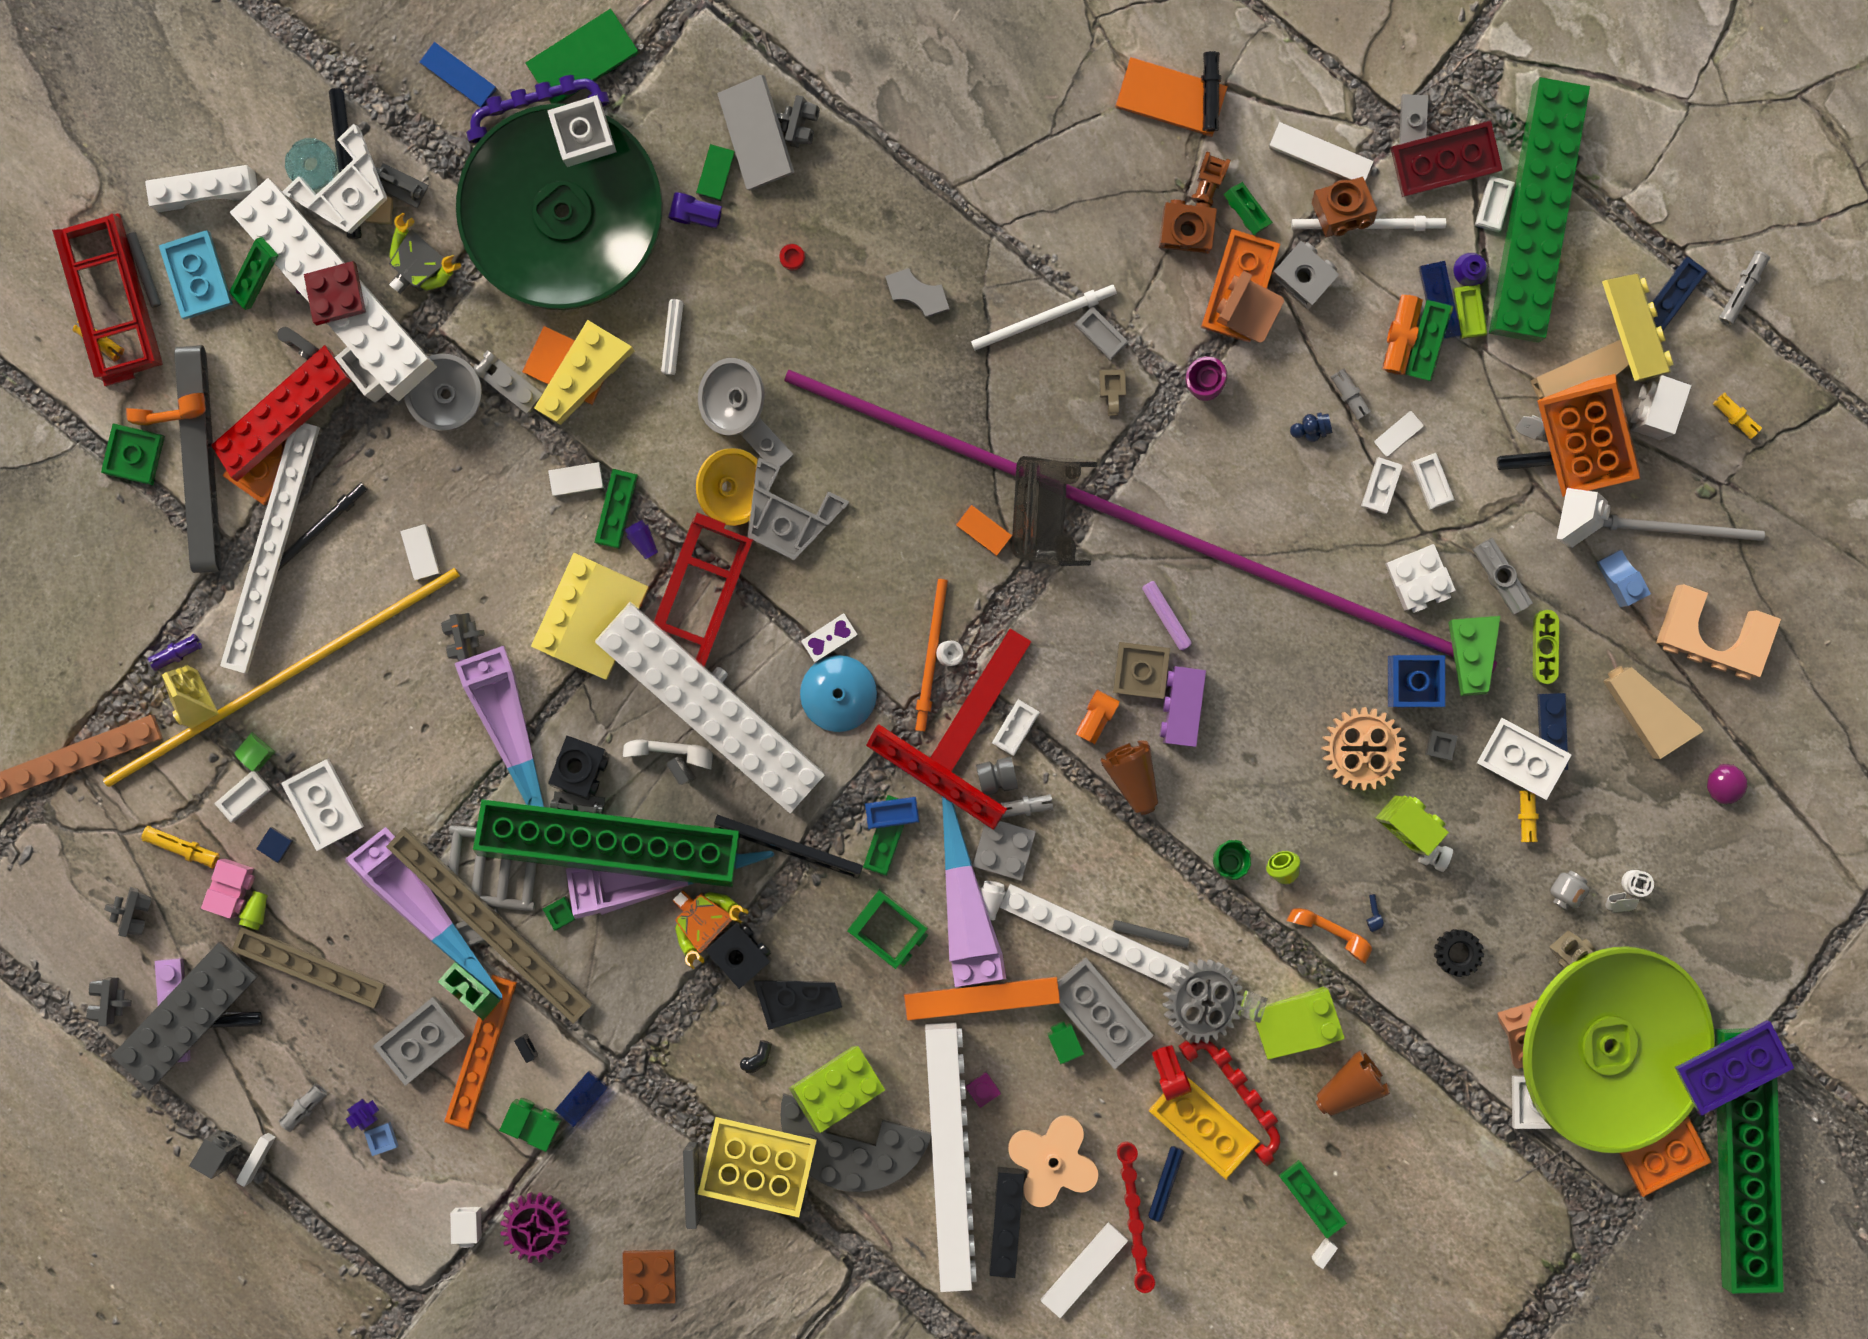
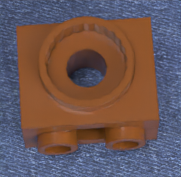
M1363 176L1352 180H1340L1331 186L1314 191L1312 206L1325 237L1333 235L1342 236L1350 230L1357 228L1365 229L1374 224L1377 208Z
M1176 199L1170 200V203L1166 202L1163 209L1159 248L1209 254L1212 250L1217 208H1211V205L1208 203H1196V206L1185 205V201ZM1184 225L1191 226L1194 234L1185 236L1181 232V227Z

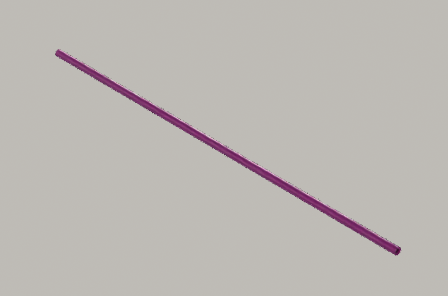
M792 370L787 371L784 379L787 383L1454 657L1451 642ZM1497 661L1493 662L1492 673L1497 666Z

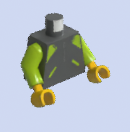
M405 213L396 216L394 220L396 229L391 243L389 255L391 261L389 265L398 274L389 285L399 294L410 283L419 291L443 287L452 276L453 271L459 270L462 267L461 263L453 265L452 259L455 257L454 255L443 258L412 229L408 231L407 228L414 224L413 218L408 219L405 223L403 221Z

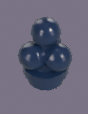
M1322 412L1316 413L1317 418L1313 414L1305 415L1302 424L1295 423L1290 427V434L1294 438H1301L1305 434V438L1309 442L1318 441L1320 436L1322 438L1327 437V434L1333 433L1329 414L1322 415Z

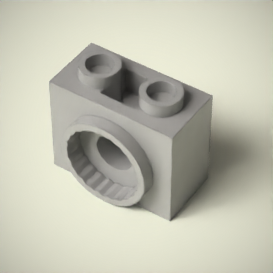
M1300 241L1274 270L1271 277L1309 310L1340 274L1336 272L1337 268L1332 262L1327 259L1324 261L1317 255L1318 251L1314 246ZM1300 271L1307 273L1309 282H1300L1297 278V273Z

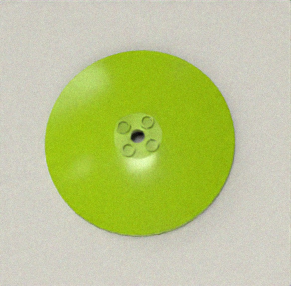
M1623 946L1601 949L1583 956L1562 970L1539 997L1528 1021L1523 1045V1070L1526 1086L1533 1104L1544 1121L1559 1135L1574 1144L1602 1153H1622L1638 1150L1657 1142L1672 1132L1695 1107L1675 1067L1714 1048L1713 1021L1701 989L1694 979L1674 961L1650 950L1637 947ZM1612 1039V1048L1609 1051H1605L1606 1041Z

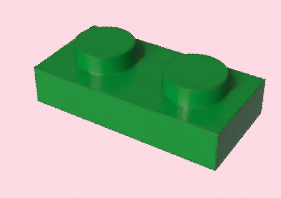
M1243 182L1230 188L1223 194L1228 200L1230 207L1237 212L1243 220L1245 227L1253 235L1261 232L1273 223Z

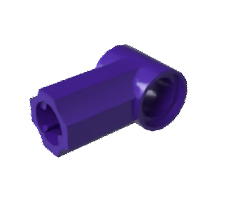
M675 192L668 218L683 224H690L691 222L717 229L721 219L722 206L698 201L693 196Z

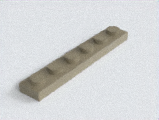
M245 926L240 928L231 950L373 1009L377 1007L386 985L383 982Z

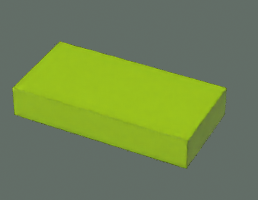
M1480 284L1454 288L1453 295L1460 339L1486 336L1487 328Z

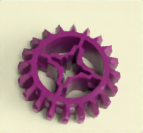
M532 1192L527 1194V1200L522 1195L517 1198L518 1204L512 1201L509 1204L511 1210H505L503 1213L507 1219L500 1222L501 1226L508 1228L500 1232L501 1236L509 1237L504 1241V1246L512 1244L513 1247L509 1252L514 1254L516 1250L519 1251V1260L528 1255V1263H532L535 1256L539 1263L543 1262L544 1255L549 1260L552 1259L553 1251L559 1254L562 1250L560 1245H566L568 1241L564 1236L570 1234V1229L563 1227L570 1224V1219H562L566 1215L567 1210H558L561 1205L560 1201H557L554 1205L550 1203L553 1199L552 1195H549L546 1201L543 1200L544 1195L542 1192L538 1193L536 1199ZM534 1208L531 1219L516 1221L520 1212ZM543 1211L551 1216L555 1226L544 1219ZM535 1220L537 1223V1228H540L536 1235L534 1232V1227H531ZM516 1229L527 1236V1244L520 1239ZM555 1234L553 1241L549 1244L537 1247L540 1236Z

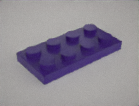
M1766 1020L1676 1066L1675 1069L1698 1114L1702 1116L1794 1069V1066L1772 1023Z

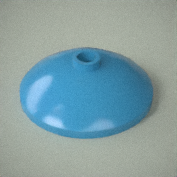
M836 655L823 658L810 667L801 684L800 699L806 715L813 723L828 731L844 732L860 726L868 719L876 704L877 689L872 674L861 662L848 656ZM837 688L843 692L842 697L838 699L833 696V691Z

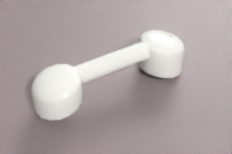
M640 739L627 742L623 748V757L649 755V751L687 755V763L712 769L713 753L700 745Z

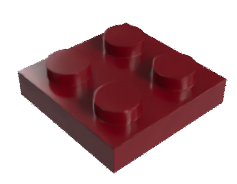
M354 261L303 274L312 321L316 326L366 313L357 264Z

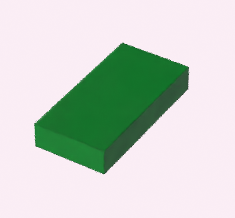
M710 144L696 191L697 195L722 201L735 151Z

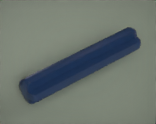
M1170 1147L1148 1214L1151 1220L1161 1222L1184 1154V1151L1179 1147Z

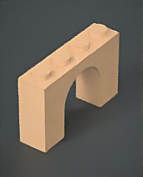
M1685 584L1677 585L1656 641L1657 644L1663 645L1662 650L1672 654H1678V652L1688 654L1687 659L1694 662L1702 663L1703 660L1712 663L1711 667L1719 671L1726 672L1727 669L1736 672V677L1750 680L1751 677H1761L1781 619L1757 610L1748 611L1737 642L1725 651H1717L1704 643L1698 629L1699 618L1708 593Z

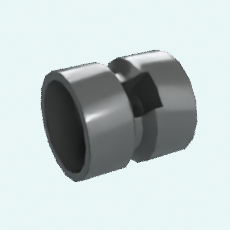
M1011 757L998 759L995 765L990 761L976 764L981 790L987 796L997 794L999 788L1004 792L1018 789Z

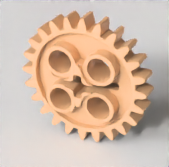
M1362 707L1360 714H1358L1357 710L1353 708L1351 709V716L1346 712H1342L1343 721L1334 718L1333 721L1336 727H1327L1331 736H1323V739L1329 743L1327 746L1321 747L1322 750L1328 751V755L1322 759L1331 761V764L1326 769H1335L1333 778L1336 779L1342 776V785L1351 781V789H1355L1358 783L1361 790H1366L1367 783H1369L1372 789H1376L1377 781L1385 786L1386 781L1384 777L1394 779L1391 771L1401 770L1396 764L1397 761H1405L1403 757L1399 756V752L1406 751V748L1399 746V743L1403 742L1405 738L1397 737L1396 735L1400 732L1401 728H1392L1395 722L1394 719L1385 721L1387 713H1382L1377 717V709H1372L1370 714H1368L1367 708ZM1348 729H1353L1357 733V738L1353 743H1349L1345 739V733ZM1375 729H1379L1382 733V740L1379 743H1374L1371 739V733ZM1364 742L1365 746H1384L1386 751H1366L1363 756L1361 751H1342L1341 747L1363 746ZM1349 754L1354 755L1357 760L1355 767L1351 769L1345 765V758ZM1376 754L1382 758V765L1378 769H1374L1370 762L1371 758Z

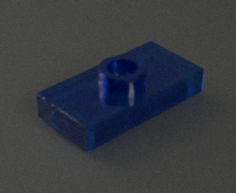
M589 1070L558 1105L555 1111L574 1127L608 1086Z

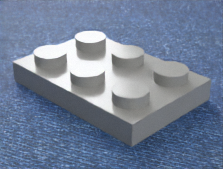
M434 996L373 1045V1047L406 1086L467 1035Z

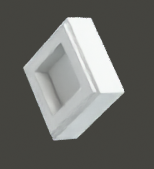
M1325 1238L1313 1254L1312 1260L1316 1265L1324 1269L1338 1247L1334 1242Z

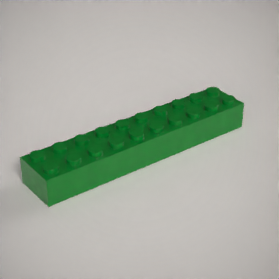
M1539 77L1532 85L1489 334L1537 343L1544 340L1547 336L1590 86Z
M481 799L473 851L477 856L733 888L740 834L739 831Z
M1751 1028L1715 1029V1047ZM1776 1077L1717 1108L1722 1287L1732 1294L1784 1292L1778 1078Z

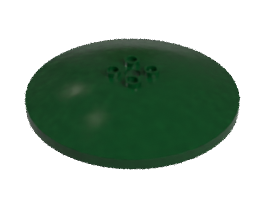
M546 104L527 108L495 125L481 138L469 155L461 172L456 194V218L460 237L467 254L479 272L494 287L512 299L526 305L549 310H570L591 306L604 301L626 287L643 269L654 250L661 229L663 212L659 179L647 152L629 130L607 115L605 116L616 152L570 167L565 165L548 110L567 104ZM560 205H567L569 207V214L564 218L556 216V209Z

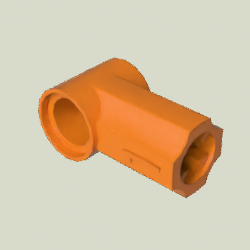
M1097 689L1086 709L1088 711L1081 721L1076 735L1096 744L1107 721L1111 720L1120 701Z

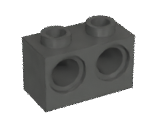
M225 1130L218 1131L204 1139L189 1167L213 1179L227 1170L242 1143L236 1140L237 1137L233 1133Z

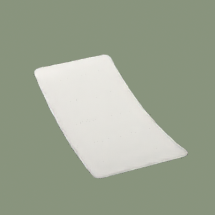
M1410 411L1378 437L1374 443L1385 456H1389L1419 431L1423 424Z

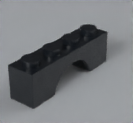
M997 1168L994 1225L989 1262L990 1276L1016 1277L1024 1183L1023 1169Z

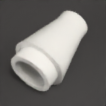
M984 881V886L981 887V894L990 920H995L1006 891H1004V884Z

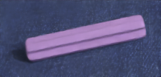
M1151 581L1144 585L1142 590L1179 650L1189 647L1192 644L1156 583Z

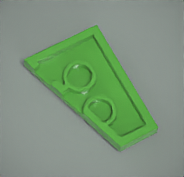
M1500 616L1453 619L1448 622L1461 696L1483 695L1489 692Z

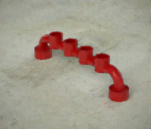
M1201 1039L1199 1043L1194 1041L1189 1043L1187 1040L1181 1043L1178 1048L1190 1063L1199 1057L1197 1054L1198 1050H1206L1214 1063L1224 1073L1231 1086L1240 1095L1244 1104L1257 1118L1258 1123L1269 1135L1270 1144L1267 1147L1261 1144L1254 1151L1266 1167L1275 1161L1273 1155L1277 1152L1281 1143L1280 1134L1274 1126L1278 1123L1277 1118L1270 1110L1264 1112L1259 1104L1263 1102L1262 1098L1255 1089L1249 1092L1244 1085L1248 1079L1239 1068L1235 1071L1229 1064L1233 1059L1224 1047L1219 1050L1211 1041L1205 1043Z
M1125 1141L1118 1145L1116 1153L1123 1165L1120 1173L1125 1182L1126 1194L1124 1195V1201L1128 1207L1130 1217L1127 1225L1132 1233L1133 1244L1131 1246V1253L1135 1258L1137 1273L1134 1276V1285L1139 1292L1149 1293L1155 1287V1279L1152 1273L1147 1271L1145 1259L1147 1249L1142 1237L1144 1224L1140 1218L1138 1207L1141 1201L1136 1192L1135 1185L1137 1173L1133 1167V1162L1137 1159L1138 1151L1133 1143Z

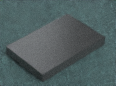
M698 1141L689 1142L683 1151L685 1220L687 1229H696L701 1220L700 1195H698L700 1186Z

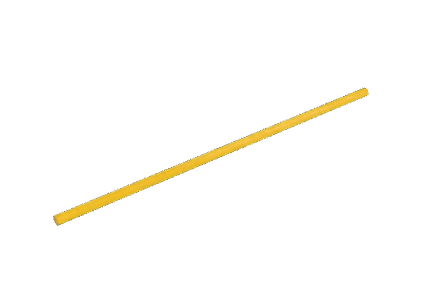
M451 569L217 710L219 714L194 728L185 729L103 779L105 785L111 787L460 577L457 569Z

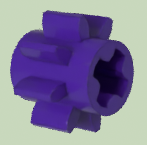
M361 1099L347 1109L350 1116L345 1119L352 1129L358 1126L362 1131L378 1120L375 1113L379 1109L373 1100L366 1103L364 1099Z

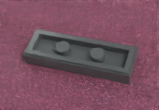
M677 757L667 762L668 768L679 785L690 783L696 779L683 757Z

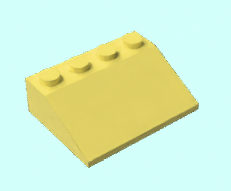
M1633 274L1602 281L1634 381L1643 382L1671 372L1669 366L1674 365L1670 351L1665 352L1662 342L1666 341L1661 326L1656 327L1654 317L1658 316L1653 302L1648 303L1645 294L1650 292L1646 278L1640 279L1639 274Z
M573 553L531 647L607 680L616 660L597 645L595 640L629 602L640 609L649 586Z
M716 1117L698 1195L799 1217L817 1140Z

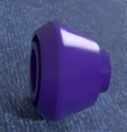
M1476 253L1461 255L1454 264L1453 273L1455 279L1463 286L1481 285L1488 276L1486 260Z

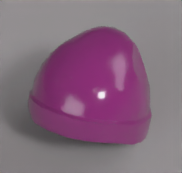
M1205 356L1199 358L1189 366L1186 372L1185 383L1187 389L1199 400H1213L1222 392L1227 382V369L1223 362L1214 357Z

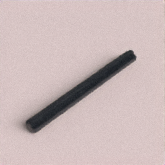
M332 88L329 90L338 171L340 173L352 162V157L337 140L348 130L344 91L341 88ZM361 225L351 234L346 232L349 239L361 238Z

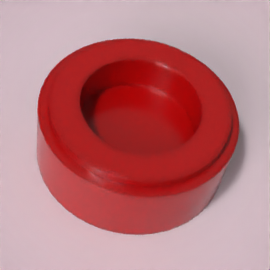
M788 244L781 249L779 259L785 269L795 271L804 265L805 254L800 246Z

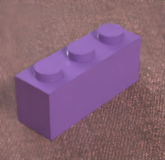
M1175 666L1173 671H1168L1166 686L1170 687L1169 697L1165 696L1163 712H1167L1166 722H1161L1160 737L1164 738L1163 743L1196 747L1206 670Z

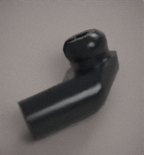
M760 1040L757 1054L750 1058L744 1057L740 1061V1068L746 1073L751 1074L766 1066L772 1043Z

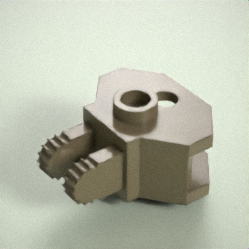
M1569 930L1549 946L1552 953L1559 960L1558 964L1563 970L1574 961L1595 951V948L1587 939L1581 940Z

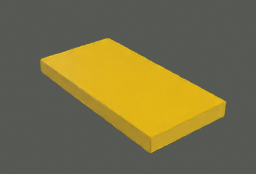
M1187 1076L1192 1089L1191 1093L1170 1101L1166 1100L1163 1093L1149 1109V1112L1227 1180L1260 1141Z

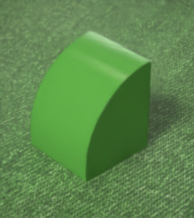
M251 732L235 751V755L248 769L255 772L260 771L276 751Z

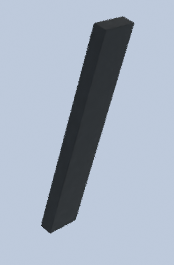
M718 814L714 822V828L739 831L740 838L856 879L859 878L863 868L861 864Z

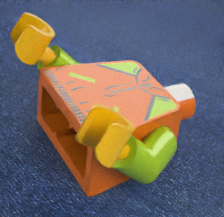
M682 890L673 899V902L683 911L675 919L677 922L675 931L679 946L685 955L686 964L695 969L693 966L695 959L698 958L701 963H704V958L697 951L701 953L732 920L742 923L738 917L739 913L742 911L748 914L749 911L739 906L725 894L715 892L701 893L693 900Z

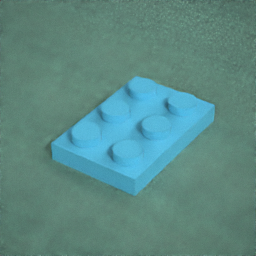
M208 230L158 245L182 319L186 320L233 305L214 242Z

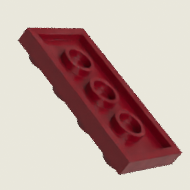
M1491 120L1390 147L1402 197L1503 171Z

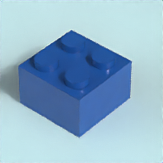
M1445 655L1388 656V707H1445Z

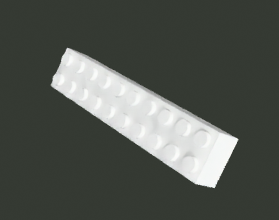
M269 178L230 211L254 241L256 238L263 237L278 254L275 265L308 302L303 274L345 263ZM360 280L366 313L327 324L381 386L399 402L435 370L437 366Z
M631 602L626 605L595 640L597 645L789 813L799 805L825 776L822 770Z
M956 1022L925 1024L940 1292L972 1290L971 1282H977L975 1260L970 1261V1256H975L974 1234L969 1235L968 1230L974 1229L972 1209H967V1204H972L971 1183H966L965 1178H970L969 1157H964V1152L969 1151L968 1131L963 1132L962 1126L967 1125L966 1106H961V1100L966 1099L965 1080H960L959 1074L964 1073L963 1054H958V1048L963 1047L962 1028L957 1029Z

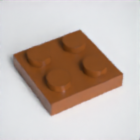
M675 1249L623 1251L624 1305L676 1303Z

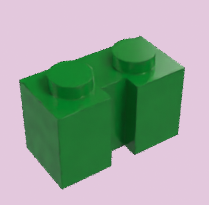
M456 962L438 981L439 984L483 1021L500 1002L494 994Z
M526 1098L515 1099L511 1103L499 1131L516 1139H522L528 1142L527 1144L546 1152L550 1148L563 1119L558 1118V1113L547 1108L540 1110L534 1107L535 1103Z

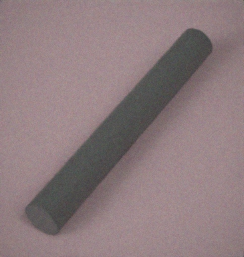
M136 232L129 233L126 237L151 308L161 305L137 234Z
M1114 920L1112 930L1187 948L1189 944V938Z

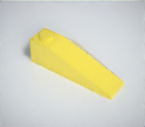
M186 665L162 674L170 701L175 709L173 716L180 725L194 728L219 714L198 670Z

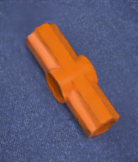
M1402 294L1400 296L1395 320L1392 321L1387 336V343L1389 344L1382 370L1392 374H1405L1410 351L1413 349L1418 335L1417 322L1423 299L1413 295Z

